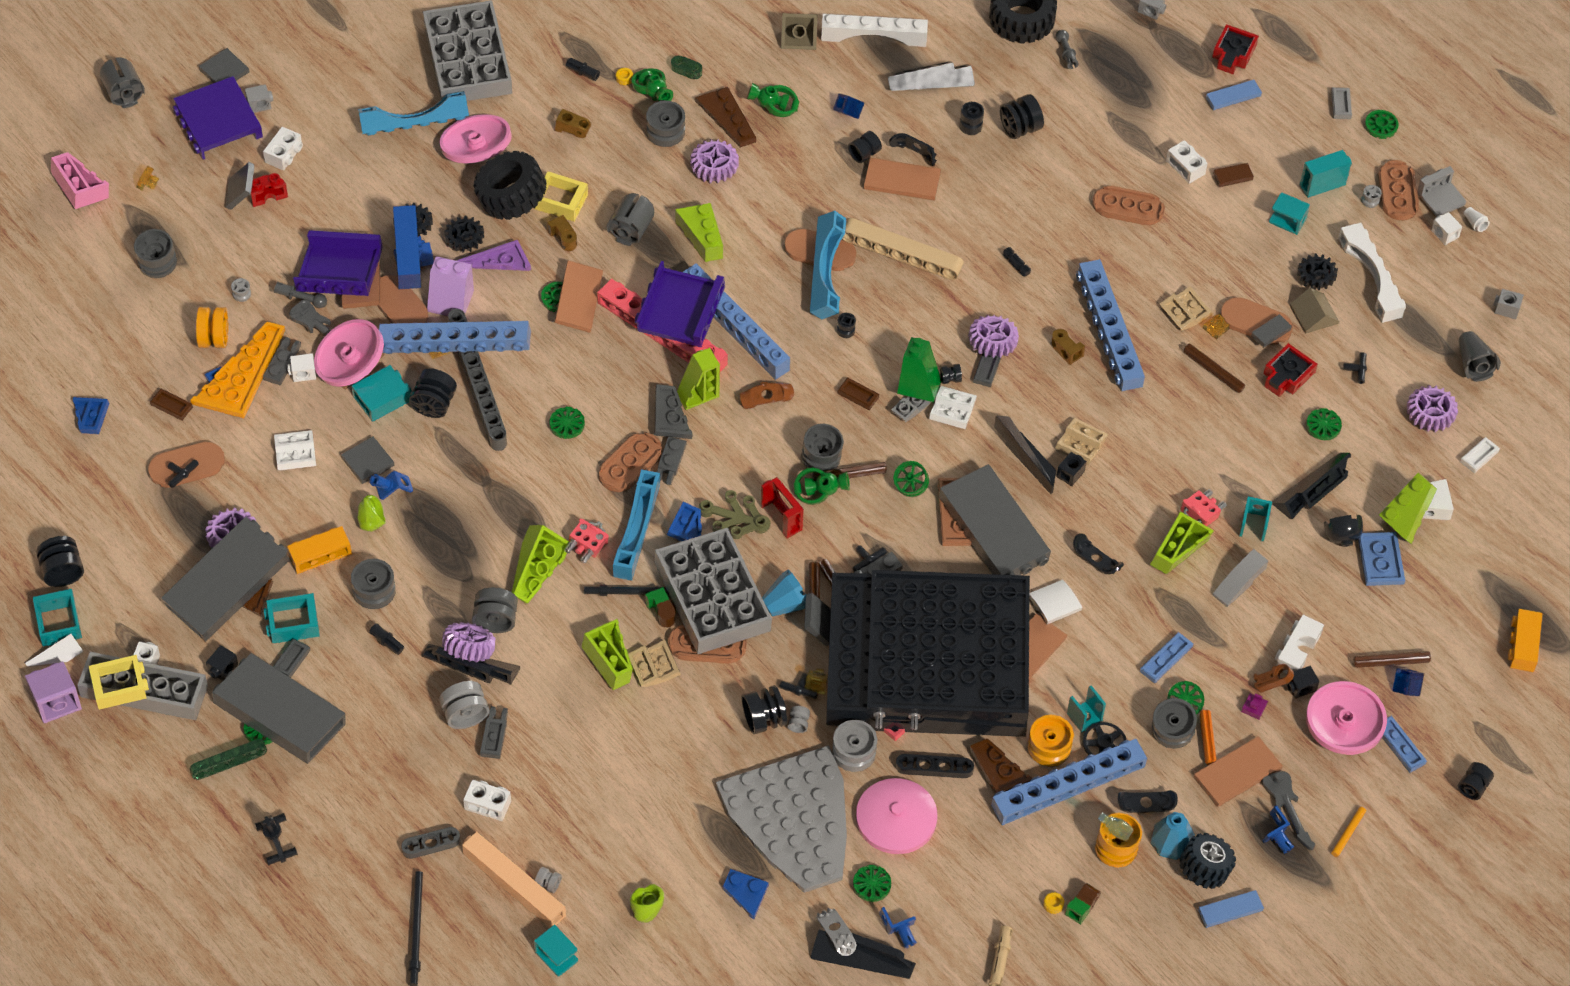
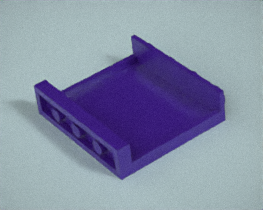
M234 76L173 98L175 106H172L176 117H180L179 121L182 128H186L189 141H193L196 154H200L203 160L205 159V151L253 134L256 140L263 138L261 125Z
M309 230L307 234L309 241L307 252L299 276L293 278L296 291L368 296L383 249L381 236L376 234Z
M661 261L659 267H656L654 270L653 282H650L648 285V294L646 298L642 299L641 311L636 314L635 323L637 324V329L639 332L702 347L725 289L724 276L717 275L715 280L667 269L664 267V261Z

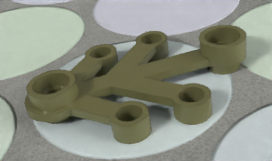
M728 490L725 493V501L731 505L733 511L714 506L709 500H704L699 504L702 517L707 518L715 514L729 518V520L724 522L715 521L712 525V530L715 532L724 528H731L733 539H740L743 535L753 531L759 534L765 533L771 525L770 519L767 516L760 515L755 506V499L750 495L744 497L743 506L749 509L752 517L745 515L736 500L737 494L733 490ZM741 523L749 524V525L744 526V527H742V528L739 527V526H736V525L741 524Z

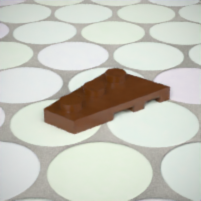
M988 738L970 745L969 750L995 794L1000 791L1006 792L1017 784H1025L1033 779L1029 774L1026 775L1020 770V766L1011 762L1005 756V753Z

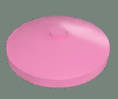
M474 115L450 125L441 135L440 147L443 155L451 161L476 163L501 153L509 145L512 134L508 122L503 118L495 115Z
M363 319L350 320L338 325L323 338L316 350L314 357L316 373L325 383L336 387L351 385L363 379L373 370L382 355L384 340L381 332L373 323Z
M1339 681L1329 683L1313 694L1307 707L1306 722L1311 735L1323 747L1335 753L1355 755L1364 753L1379 743L1386 729L1387 714L1381 700L1370 689L1357 683Z
M901 778L885 779L873 784L862 794L857 805L856 823L860 834L872 847L890 854H905L921 848L931 839L937 824V808L931 795L919 784Z

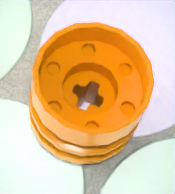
M1114 813L1105 817L1100 824L1095 844L1098 858L1103 863L1117 868L1132 863L1137 856L1142 838V829L1139 822L1134 817L1124 813Z

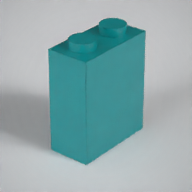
M1340 150L1305 162L1299 185L1307 198L1345 186L1352 165L1351 158L1346 155L1344 150Z
M391 365L351 385L354 399L372 422L409 403L410 393H412L409 384L402 381L399 371L394 370Z

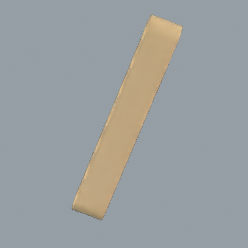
M854 218L846 219L845 235L842 240L951 280L957 279L964 264L960 257Z

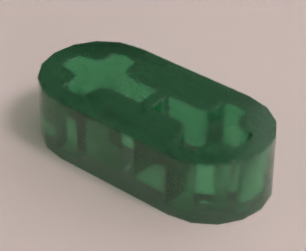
M680 55L674 56L671 59V69L673 72L690 79H699L702 76L703 68L699 62Z

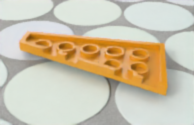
M266 322L253 335V339L247 345H244L235 357L233 356L214 375V379L208 385L205 384L201 388L202 391L190 400L192 405L245 418L261 384L263 374L282 339L285 326Z

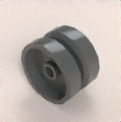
M659 101L649 107L646 113L647 136L649 140L655 145L662 147H671L681 142L685 136V111L683 108L672 101Z
M367 559L354 567L351 573V584L356 602L368 609H380L387 606L396 594L394 572L391 566L383 560Z
M491 587L479 590L475 594L472 623L477 626H483V629H488L491 633L498 634L511 631L515 627L518 598L512 592L502 588Z
M1178 698L1166 699L1158 704L1154 711L1152 722L1153 736L1158 743L1166 748L1173 749L1184 747L1190 743L1195 735L1197 723L1195 709L1190 703Z

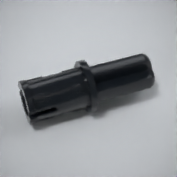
M569 58L566 61V67L578 72L580 76L584 75L594 81L600 76V71L588 66L586 62L581 63L573 58Z
M378 623L370 628L369 633L377 638L382 646L388 647L395 654L399 655L402 653L404 646L393 637L391 632L385 631Z

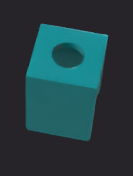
M1280 193L1272 207L1274 213L1269 223L1298 235L1307 219L1310 204L1285 193Z
M1248 496L1239 537L1243 535L1247 513L1266 517L1261 541L1264 542L1272 501ZM1253 505H1261L1263 508L1257 509Z
M1090 685L1087 691L1086 702L1079 704L1073 696L1069 698L1067 715L1082 733L1091 725L1103 721L1106 703L1093 686ZM1087 713H1089L1091 717L1088 721H1086Z
M553 925L534 940L535 953L558 977L578 962V958L574 955L578 951L577 947L556 925Z

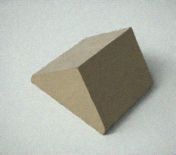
M782 13L781 49L816 50L818 14Z
M1309 288L1290 303L1305 334L1339 324L1336 314L1322 292Z

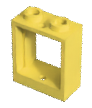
M547 171L545 175L547 182L546 191L549 185L575 194L569 205L543 196L541 202L539 201L538 206L534 209L558 217L564 215L567 220L575 222L588 196V184Z
M137 655L89 666L99 710L147 698L145 693L146 690H149L147 679H142L141 675L145 673L143 662H138ZM135 669L137 686L103 693L101 676Z

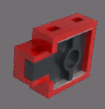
M1226 24L1213 51L1212 58L1219 60L1217 69L1233 75L1237 66L1245 69L1257 46L1259 35Z
M1288 343L1265 365L1263 374L1267 378L1264 387L1278 397L1286 390L1293 395L1316 373L1318 364Z

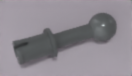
M1059 30L1055 38L1057 42L1062 44L1064 50L1062 57L1066 60L1069 69H1073V64L1076 68L1079 63L1075 57V50L1069 46V33L1066 30Z
M278 281L275 285L274 293L287 296L290 300L293 297L312 302L316 308H323L327 305V298L323 294L314 296L305 292L296 291L295 285L289 286Z

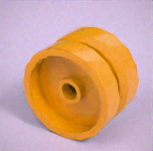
M199 307L196 319L198 347L209 348L213 341L215 348H226L229 332L227 308L216 307L212 315L209 307Z
M1044 715L1036 719L1031 726L1028 740V751L1032 759L1040 765L1048 767L1064 763L1069 758L1074 738L1072 726L1067 720L1056 715Z

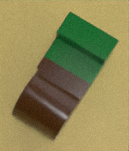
M662 587L645 594L646 605L648 609H655L659 624L666 628L673 626L675 623V609L664 588Z
M1086 883L1073 901L1071 900L1067 905L1065 915L1081 925L1100 897L1101 891Z

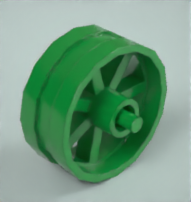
M916 461L903 462L897 467L893 476L895 486L906 497L920 496L929 486L930 480L927 471L923 465ZM912 466L911 472L907 473L905 469ZM916 467L922 469L921 472L914 475ZM901 472L905 474V478H898ZM925 474L924 482L917 479ZM898 482H906V484L901 489ZM917 483L922 485L918 490L915 487ZM909 485L912 486L913 492H906Z

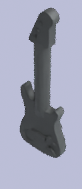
M307 300L300 301L289 312L290 319L307 327L310 333H313L314 327L324 335L331 331L323 324L330 325V319L316 312L314 306Z
M1282 771L1264 777L1262 780L1263 787L1273 796L1275 806L1277 805L1280 810L1281 806L1285 807L1296 830V839L1307 849L1313 850L1315 843L1311 840L1308 832H1305L1291 803V800L1298 802V796L1292 790V780L1289 773Z

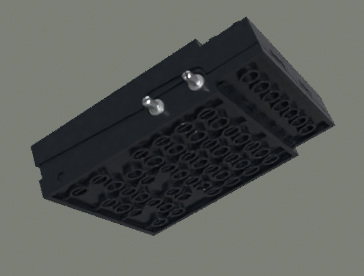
M872 570V574L833 572L826 725L839 726L849 720H860L871 725L875 731L905 729V732L1026 737L1029 715L1030 576Z

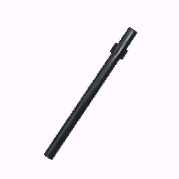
M584 586V594H600V596H607V594L645 595L662 587ZM663 587L667 595H669L666 587Z
M421 871L415 872L411 960L408 962L410 986H418V972L421 971V961H419L423 872Z

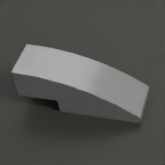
M1253 549L1228 574L1212 596L1228 607L1253 584L1254 579L1266 570L1268 560Z

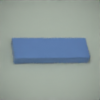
M1255 80L1207 93L1206 99L1211 108L1216 110L1260 97L1262 92Z
M1178 632L1140 668V672L1153 683H1156L1193 647V643Z
M1392 715L1388 717L1386 729L1382 737L1409 773L1424 766L1427 760Z
M1254 890L1199 907L1198 911L1205 927L1208 928L1261 912L1264 907L1257 891Z

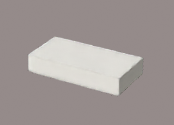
M1485 437L1465 454L1460 462L1473 473H1476L1499 452L1500 448Z

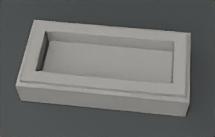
M1332 87L1333 119H1351L1350 88Z

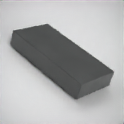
M1279 314L1254 330L1251 336L1264 348L1289 332L1292 326Z
M982 353L973 383L991 387L1001 358L997 355L994 358L990 355L985 357V353Z
M293 639L273 667L291 678L311 651L310 647Z

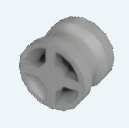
M1368 185L1364 188L1361 199L1364 206L1369 208L1378 206L1382 194L1378 186Z
M243 278L232 282L233 298L239 302L247 301L251 297L249 282Z

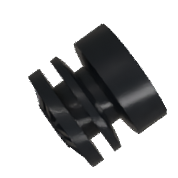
M1032 94L1024 95L1016 101L1011 100L1009 103H1004L1000 106L999 112L1002 125L1008 136L1012 139H1017L1020 136H1025L1027 132L1033 133L1044 127L1042 109Z
M422 370L416 381V386L410 395L409 404L414 410L424 416L431 418L444 417L457 389V383L449 374L441 370Z
M56 536L45 540L37 547V558L44 582L47 585L63 587L73 584L83 576V564L76 541L73 538Z
M775 685L769 687V692L766 688H763L761 690V699L756 691L742 694L741 700L744 715L753 735L767 731V721L773 729L777 728L778 724L781 727L787 725L786 706Z

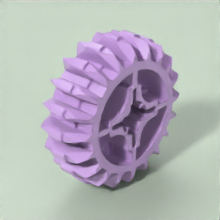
M710 139L708 143L703 141L702 144H698L697 148L693 149L690 157V166L693 173L697 174L698 179L702 178L704 182L706 180H709L710 183L713 181L719 183L720 180L725 182L727 178L731 179L739 166V156L736 149L732 148L731 144L727 145L726 141L721 143L719 139L716 142Z
M986 314L985 318L980 316L979 319H975L973 324H971L968 334L973 350H978L979 354L985 353V357L990 355L992 358L995 355L999 358L1002 355L1008 356L1016 348L1019 339L1018 330L1014 326V322H1009L1008 318L1003 319L1002 315L996 317L995 315L989 316Z
M1430 385L1426 388L1421 386L1419 390L1415 389L1413 394L1409 396V401L1406 405L1407 414L1410 415V420H1414V426L1420 425V430L1427 428L1429 432L1433 429L1435 433L1438 429L1443 431L1446 427L1449 428L1458 414V403L1455 402V397L1450 396V391L1444 392V387L1438 389L1437 385L1434 388H1431Z
M235 507L232 511H229L228 508H226V512L219 510L218 516L213 515L212 520H208V526L206 527V538L211 548L215 547L245 517L250 521L252 519L256 521L254 516L251 517L249 512L245 513L243 508L239 511Z
M462 622L459 624L453 623V625H448L445 628V632H443L442 646L449 655H454L455 658H461L462 661H485V659H489L495 650L496 638L488 629H483V626L469 624L468 622L467 624Z

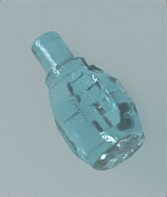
M1103 812L1098 817L1100 821L1106 824L1105 826L1108 827L1107 829L1114 836L1124 841L1128 840L1134 830L1124 820L1112 816L1109 817Z

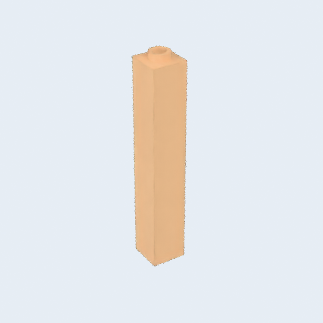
M478 832L464 840L462 845L463 854L545 925L551 928L566 917V908L563 904Z

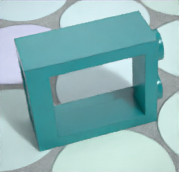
M72 589L33 597L39 635L43 647L53 646L70 634H72L75 640L82 638ZM71 606L74 627L45 633L42 613Z
M314 593L266 600L267 608H264L265 620H269V625H266L267 637L271 636L273 644L288 642L293 639L301 640L320 637ZM308 607L310 624L275 629L273 612Z

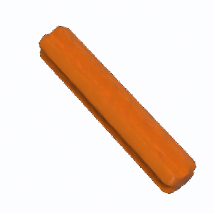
M1201 710L1199 715L1205 763L1210 765L1216 761L1211 711Z

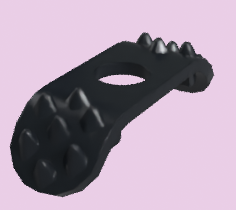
M905 133L895 134L889 139L891 147L899 146L911 149L925 156L926 160L930 161L932 166H935L937 154L929 144ZM913 143H917L921 149L916 148Z
M1079 533L1075 536L1073 547L1076 553L1102 573L1108 575L1115 574L1116 571H1120L1124 566L1123 562L1111 559L1092 545V542L1088 540L1085 534ZM1099 555L1102 561L1096 562L1091 556Z
M1173 790L1136 793L1121 791L1118 793L1119 807L1127 813L1167 812L1173 810L1178 802V796ZM1144 797H1148L1152 801V805L1148 808L1141 805L1140 801Z

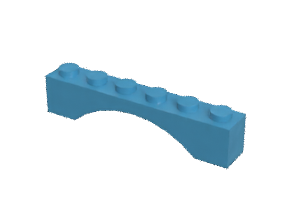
M464 91L446 94L433 107L415 114H394L376 106L358 109L362 133L366 135H375L377 131L383 130L384 132H392L395 128L401 127L402 129H410L412 125L418 124L419 126L430 125V122L436 121L437 123H445L448 119L453 118L455 120L465 119V116H469Z
M835 210L818 216L810 312L821 320L839 314L840 297L833 288L831 268L835 252L845 235L846 218Z
M641 469L628 525L613 563V577L633 580L659 492L660 473Z

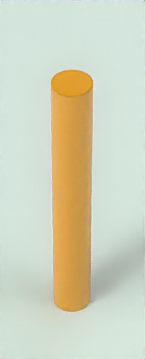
M1360 806L1335 845L1331 852L1334 857L1340 855L1366 813L1364 807Z

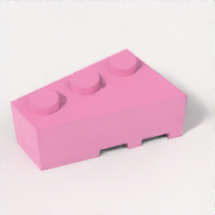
M67 152L51 158V173L75 209L109 198V183L99 179L95 172L87 170L84 164Z

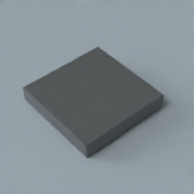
M228 48L199 66L200 71L213 83L232 76L237 81L250 72L249 68Z
M248 162L229 178L226 208L233 209L251 194L254 173L253 163Z
M374 436L341 454L343 461L362 484L369 481L374 474L379 475L395 466L394 461Z
M813 593L806 594L804 628L824 645L828 646L830 642L831 608Z

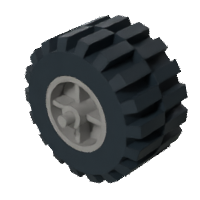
M1200 833L1191 838L1179 859L1180 869H1183L1182 873L1184 876H1187V879L1190 882L1193 881L1195 885H1201L1206 889L1208 887L1215 889V887H1220L1225 883L1235 867V852L1233 849H1230L1231 846L1228 843L1224 842V839L1217 838V835L1212 834L1211 836L1209 833L1202 835Z

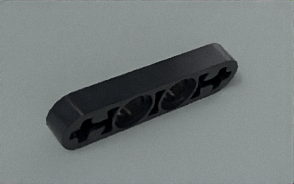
M901 754L897 757L895 764L896 770L900 774L969 778L974 771L973 761L963 757ZM903 761L907 762V767H903ZM913 761L916 762L915 768H913ZM921 762H928L930 767L922 769L919 764ZM947 763L950 765V769L944 771L940 769L939 765ZM963 765L967 766V771H963Z

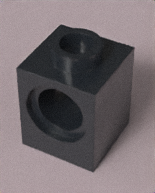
M1070 452L1058 466L1056 477L1073 486L1085 472L1087 461L1080 455Z
M221 645L206 661L208 674L214 679L219 678L222 681L238 665L236 654Z
M1310 665L1294 671L1293 679L1286 686L1288 691L1293 693L1295 699L1316 692L1320 681Z

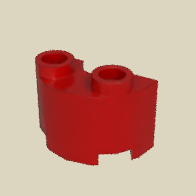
M272 173L253 179L251 189L253 207L265 204L269 198H274L277 201L288 197L286 183L280 178L279 174Z

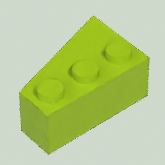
M711 203L675 209V223L681 227L684 235L691 240L693 247L703 260L708 262L723 259V243Z
M710 348L699 350L692 355L678 387L677 393L685 410L719 397L720 364Z
M1417 473L1379 516L1406 541L1412 544L1413 537L1422 523L1421 520L1428 510L1437 488L1424 476Z
M1180 512L1150 565L1168 574L1208 542L1214 530Z
M618 619L584 633L582 649L612 690L630 683L633 668L623 643V635L620 633Z

